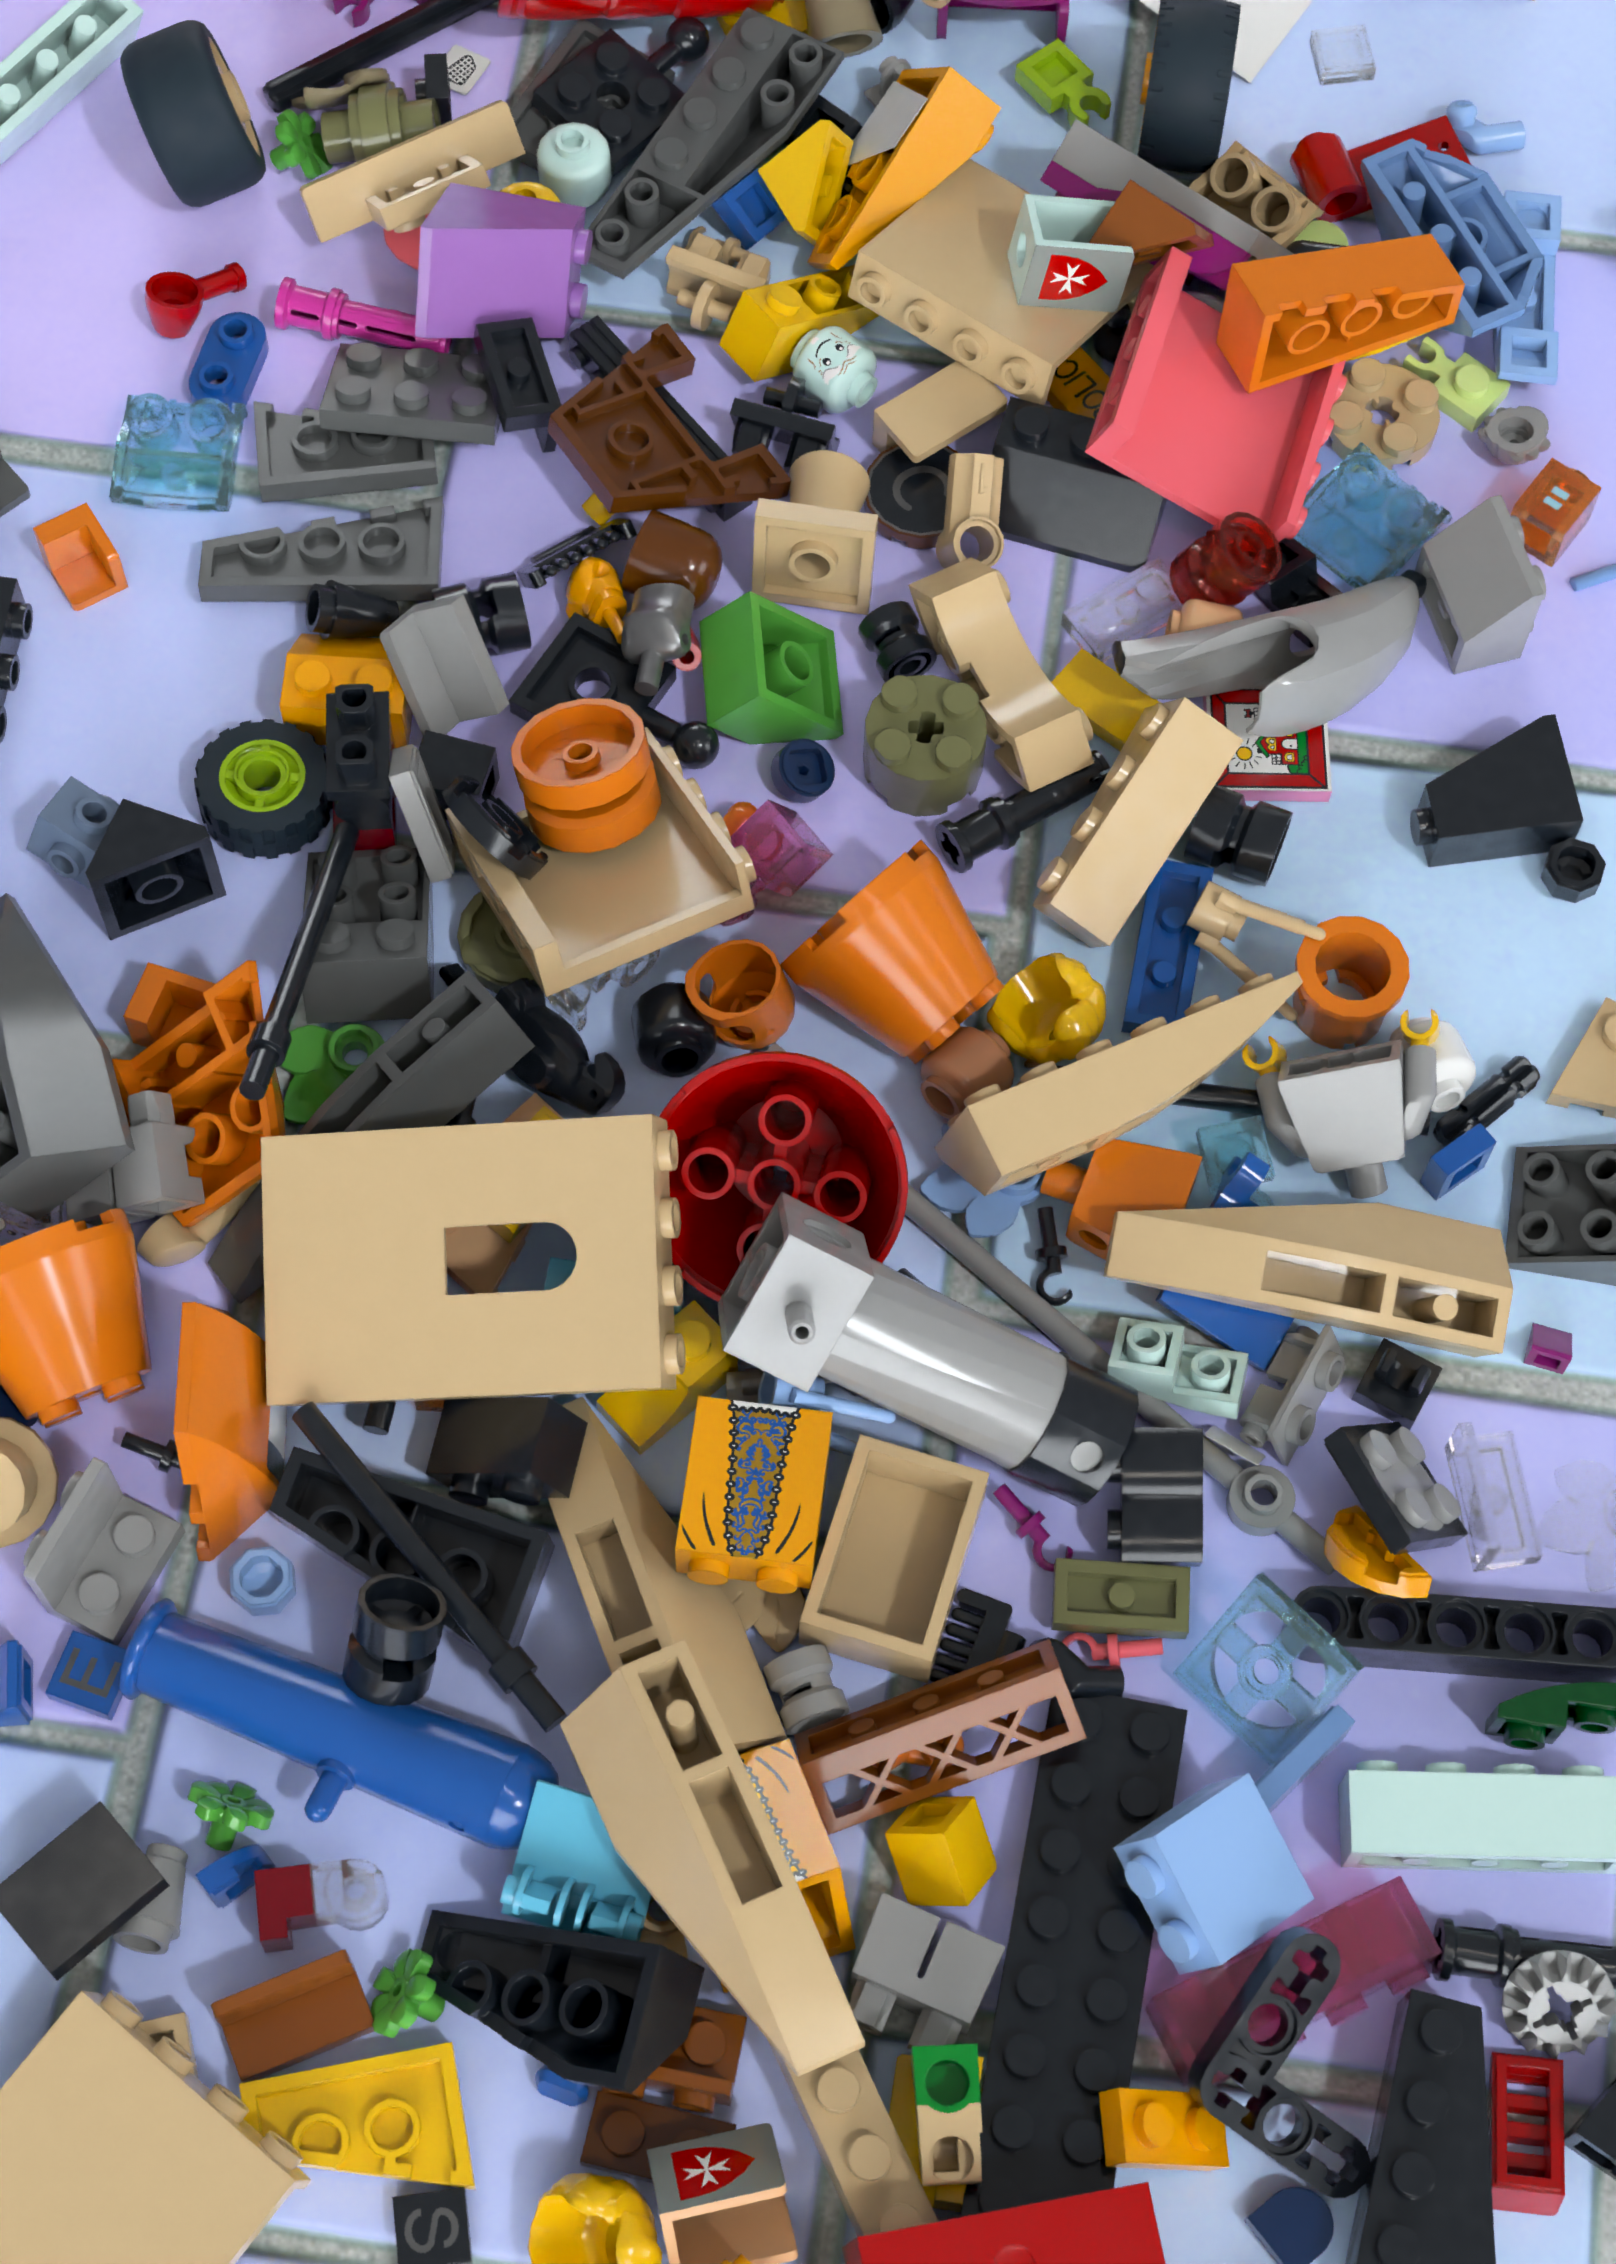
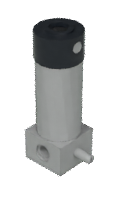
M783 1192L779 1195L717 1304L723 1351L807 1393L817 1375H820L1001 1465L1007 1473L1076 1507L1088 1503L1102 1489L1122 1457L1135 1425L1139 1400L1138 1391L1131 1385L1063 1351L1058 1353L870 1258L864 1233Z

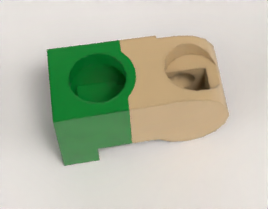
M978 2044L912 2046L910 2048L922 2186L981 2184L980 2133L983 2132Z

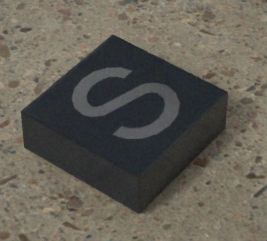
M465 2187L392 2197L398 2264H473Z

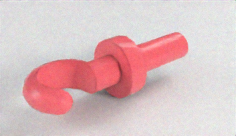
M1075 1632L1062 1640V1643L1067 1647L1076 1641L1087 1643L1091 1649L1092 1660L1109 1659L1110 1666L1119 1665L1121 1667L1120 1658L1164 1655L1162 1638L1119 1641L1118 1634L1113 1633L1107 1634V1643H1097L1092 1636L1086 1633Z

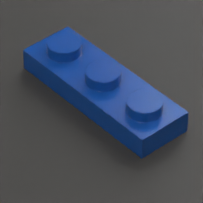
M1166 860L1147 888L1121 1032L1131 1033L1140 1025L1158 1017H1164L1168 1024L1186 1017L1184 1011L1191 1005L1200 948L1194 945L1199 931L1187 926L1186 923L1209 880L1212 881L1214 868Z

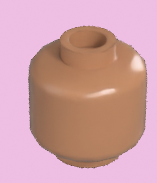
M959 1027L921 1062L920 1076L922 1083L920 1090L929 1106L939 1115L950 1120L966 1108L963 1101L973 1093L994 1084H998L1002 1091L1011 1088L1014 1080V1070L1009 1059L1011 1052L1007 1043L991 1030L980 1031L974 1027Z

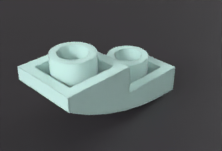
M1120 1317L1108 1362V1374L1131 1385L1136 1390L1162 1401L1190 1410L1237 1420L1248 1371L1249 1353L1185 1344L1184 1326Z

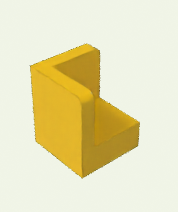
M931 1796L908 1805L885 1832L906 1899L913 1906H969L997 1869L996 1859L975 1796Z

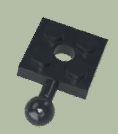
M695 17L678 18L667 29L666 43L645 59L610 28L534 90L532 105L556 126L575 122L588 124L599 130L608 142L611 156V174L614 176L645 150L685 94L663 74L679 61L694 62L702 58L709 47V32L704 23ZM607 94L616 95L626 103V106L621 109H608L599 103L598 98Z
M574 612L509 699L510 713L528 722L535 715L559 703L585 698L577 692L578 687L584 682L592 680L601 681L610 689L600 698L611 699L630 706L642 718L644 728L648 727L654 737L671 745L682 766L694 770L705 768L716 759L719 752V738L715 730L707 726L706 723L690 721L681 725L679 722L655 710L677 679L676 667L674 665L664 662L656 695L644 696L639 694L634 689L639 665L631 664L624 657L621 644L617 642L611 631Z

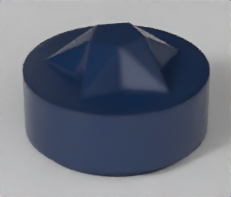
M796 739L783 747L773 758L771 777L776 789L785 798L796 803H809L816 800L831 787L835 777V766L829 752L821 744L810 739Z

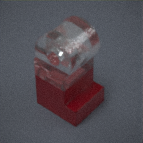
M365 1859L333 1860L254 1871L259 1940L265 1953L293 1950L292 1930L339 1924L351 1931H364L375 1927L382 1921L389 1909L390 1895L384 1875L375 1864Z

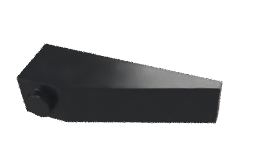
M432 1910L421 1950L430 1954L433 1959L427 1977L436 1982L434 1993L467 2015L479 2020L500 2034L503 2039L548 2066V2069L563 2079L572 2083L632 2093L687 2039L705 1967L659 1944Z

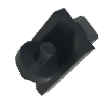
M793 376L786 392L771 387L766 388L763 404L777 407L781 410L736 397L730 410V416L735 426L732 454L762 443L768 449L771 440L788 444L790 447L783 466L786 473H789L794 461L806 453L819 450L837 452L840 439L835 437V425L800 415L819 419L823 407V402L804 397L806 380Z

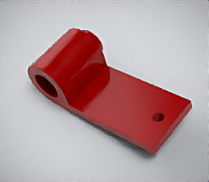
M1444 115L1348 151L1340 136L1335 133L1314 132L1301 139L1291 154L1289 162L1304 195L1324 211L1322 216L1316 219L1333 223L1371 210L1372 205L1361 171V160L1411 138L1426 144L1427 150L1450 155L1471 165L1447 116Z

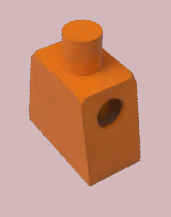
M1114 1139L1094 1151L1088 1169L1065 1162L1046 1170L1040 1193L1074 1205L1070 1214L1066 1237L1074 1244L1106 1260L1115 1212L1186 1209L1203 1157L1193 1153Z

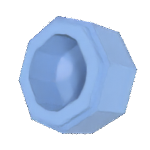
M273 1546L246 1549L229 1568L231 1595L234 1601L252 1616L279 1614L296 1595V1578L293 1563Z

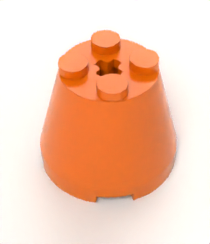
M922 839L875 877L818 929L816 934L804 941L780 964L784 972L797 986L901 1057H908L914 1064H917L929 1052L934 1051L960 1027L963 1021L983 1007L1005 987L997 978L998 972L938 857Z
M122 1208L109 1209L99 1214L102 1225L88 1228L85 1221L74 1222L72 1219L0 1246V1385L26 1420L39 1417L45 1429L82 1415L83 1412L79 1403L103 1393L107 1402L112 1403L144 1390L145 1386L141 1376L152 1370L135 1238L126 1213Z

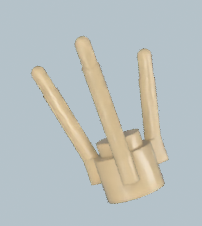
M1210 880L1203 889L1186 923L1187 926L1199 931L1194 945L1213 954L1244 983L1258 977V975L1220 941L1222 937H1225L1234 942L1247 917L1321 941L1326 937V932L1322 928L1308 924L1305 920L1288 915L1287 913L1243 899L1242 896ZM1286 1001L1277 1010L1288 1021H1295L1298 1017L1297 1011Z

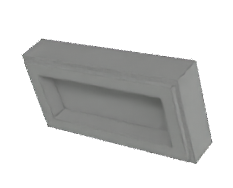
M413 743L392 750L388 777L429 880L432 884L452 878L455 866L456 845L417 747H414Z

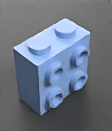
M1249 1773L1206 1785L1113 1847L1124 1868L1128 1885L1140 1898L1158 1933V1941L1163 1952L1172 1960L1179 1975L1221 1966L1315 1899Z

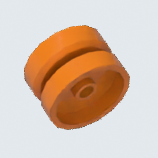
M582 698L559 703L535 715L518 731L510 748L512 764L519 788L523 792L525 809L531 829L543 844L563 852H597L615 848L633 839L655 820L662 803L654 763L651 760L643 720L630 706L611 699Z

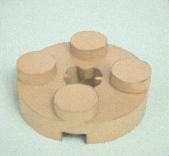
M1362 358L1352 365L1351 370L1343 374L1347 376L1345 388L1331 409L1329 417L1334 420V426L1329 435L1332 439L1331 448L1337 456L1348 464L1370 472L1392 471V467L1395 464H1403L1411 460L1410 466L1420 461L1432 447L1440 422V412L1437 404L1439 392L1437 387L1429 380L1422 379L1415 373L1397 365L1381 363L1373 358ZM1370 411H1385L1394 418L1395 422L1390 423L1386 419L1384 425L1375 424L1372 422L1373 413Z

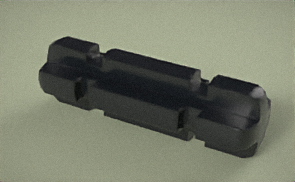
M1515 1056L1501 1068V1073L1493 1074L1459 1104L1458 1109H1451L1437 1121L1433 1130L1435 1139L1445 1147L1479 1123L1486 1129L1515 1104L1514 1101L1517 1098L1522 1099L1536 1087L1537 1081L1540 1079L1538 1069L1526 1057Z

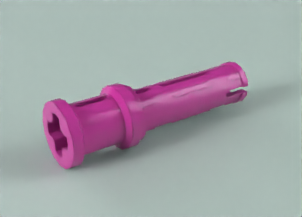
M286 276L281 282L274 313V323L278 329L286 330L291 325L321 332L323 339L330 341L340 339L343 334L408 350L427 348L438 353L448 354L452 343V338L416 337V315L349 300L348 294L339 288H332L330 292L299 286L295 278Z

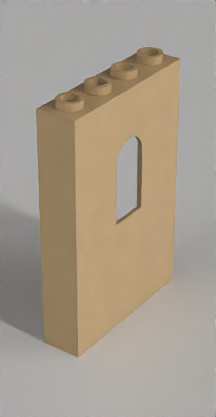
M654 1114L261 1137L267 1405L293 1407L303 1406L308 1402H314L315 1405L677 1389L676 1374L684 1373L686 1352L682 1334L675 1333L674 1306H681L683 1300L682 1272L679 1265H672L671 1238H678L681 1230L679 1202L676 1197L670 1198L669 1171L677 1169L679 1158L678 1141L675 1131L668 1130L667 1120ZM554 1223L565 1229L574 1241L577 1254L574 1270L570 1277L556 1288L538 1291L448 1295L446 1228Z

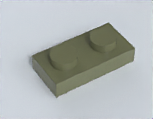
M1068 1558L1055 1559L1051 1630L1098 1634L1117 1633L1118 1635L1186 1640L1189 1633L1190 1567Z

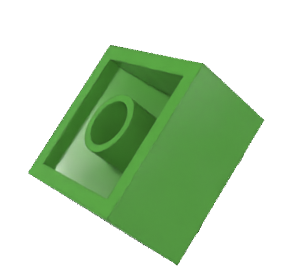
M751 591L699 621L707 726L750 745L785 743L796 739H810L813 741L834 740L844 735L834 631Z

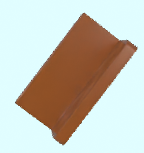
M346 1949L332 1953L211 2004L214 2017L225 2034L242 2083L259 2080L374 2032L372 2025L374 2020L355 1966Z

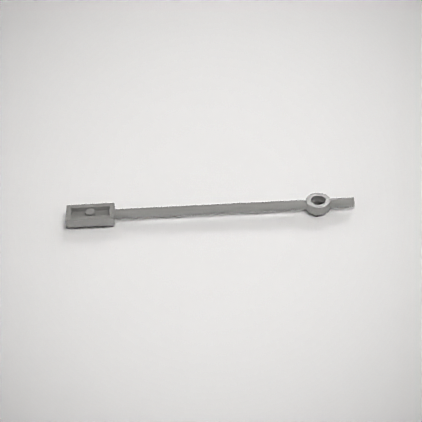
M776 1042L766 1050L786 1052ZM908 1184L905 1215L1069 1355L1108 1374L1110 1355ZM1138 1391L1139 1406L1137 1413L1153 1427L1195 1428L1166 1402ZM1203 1435V1469L1228 1490L1226 1509L1233 1524L1244 1533L1252 1536L1262 1537L1279 1533L1325 1574L1330 1576L1335 1569L1324 1555L1325 1538L1293 1511L1296 1497L1294 1487L1288 1477L1278 1469L1266 1465H1255L1243 1469ZM1257 1488L1266 1489L1272 1494L1274 1502L1270 1505H1260L1253 1500L1251 1491Z

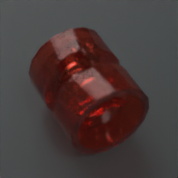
M1234 512L1206 531L1205 536L1196 539L1179 552L1171 562L1169 577L1173 591L1183 605L1190 599H1199L1236 607L1247 596L1255 593L1277 576L1281 569L1282 553L1275 535L1261 519L1246 512Z

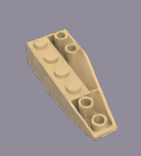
M1298 971L1277 980L1274 979L1272 973H1266L1242 985L1237 990L1238 996L1221 1002L1218 995H1212L1194 1003L1184 1011L1186 1016L1169 1024L1164 1017L1152 1019L1134 1029L1130 1033L1132 1038L1115 1046L1112 1045L1110 1039H1104L1091 1044L1075 1055L1076 1062L1061 1068H1057L1054 1061L1039 1065L1020 1077L1022 1084L1002 1091L998 1084L987 1086L963 1101L966 1108L947 1122L949 1129L934 1148L939 1158L984 1196L1094 1151L1149 1121L1196 1088L1241 1049L1296 991L1303 981Z
M1383 1203L1118 1211L1114 1214L1103 1277L1471 1357L1503 1353L1514 1289L1500 1229Z
M580 1397L563 1404V1407L588 1424L569 1498H548L611 1674L625 1664L685 1639L739 1755L751 1748L768 1746L787 1739L736 1608L719 1585L701 1584L689 1579L687 1573L676 1572L675 1546L678 1528L586 1400Z
M685 1639L619 1667L560 1723L561 1730L615 1851L797 2077L865 2047L862 2033L804 1897Z

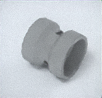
M810 1645L787 1652L770 1661L763 1668L770 1690L778 1693L783 1706L779 1716L787 1735L793 1736L849 1713L850 1708L843 1690L835 1687L831 1680L830 1673L833 1669V1663L825 1645Z

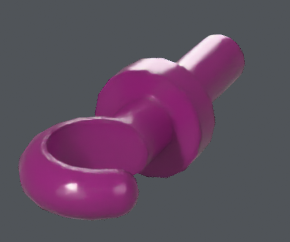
M1004 1483L993 1495L1021 1526L1015 1533L1021 1539L1028 1534L1034 1541L1032 1552L1037 1565L1045 1571L1054 1572V1564L1044 1559L1041 1550L1044 1542L1050 1537V1534L1040 1524L1046 1517L1040 1510L1035 1515H1032ZM1067 1546L1065 1558L1072 1559L1073 1550Z

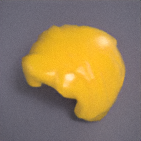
M1051 953L1037 958L1029 966L1014 975L1004 985L1005 987L1000 990L994 1004L987 1012V1022L991 1025L993 1031L1007 1043L1011 1052L1025 1059H1031L1040 1065L1054 1061L1056 1064L1063 1060L1075 1059V1055L1093 1044L1098 1038L1106 1018V994L1103 986L1091 977L1084 964L1073 958H1068L1062 953Z
M569 2173L553 2184L551 2189L543 2193L531 2222L527 2246L532 2264H661L663 2255L657 2244L655 2218L640 2192L631 2183L623 2179L618 2180L611 2176H600L593 2173Z

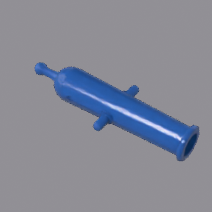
M163 1598L154 1603L143 1616L128 1644L121 1665L119 1689L125 1698L132 1700L141 1694H145L315 1770L319 1779L304 1807L307 1818L315 1823L326 1821L335 1808L342 1792L352 1790L354 1787L486 1847L501 1850L519 1849L537 1780L559 1785L558 1773L552 1763L529 1744L416 1702L397 1706H385L369 1702L351 1691L341 1674L180 1615L175 1604L169 1598Z

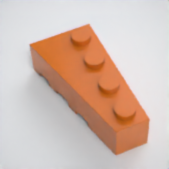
M1432 234L1233 263L1231 265L1216 344L1249 394L1453 324L1465 283Z

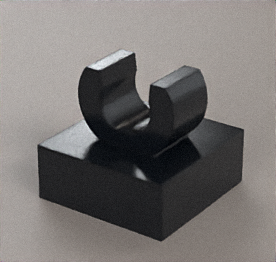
M1383 1338L1351 1400L1393 1422H1400L1402 1427L1411 1430L1443 1368Z

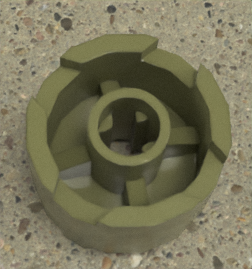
M898 675L883 684L881 692L872 700L865 719L863 764L866 781L868 784L871 782L875 790L887 798V805L890 808L916 817L941 815L947 812L949 805L962 800L968 793L971 796L976 791L983 771L987 740L985 713L979 705L978 694L969 684L935 675L908 677Z

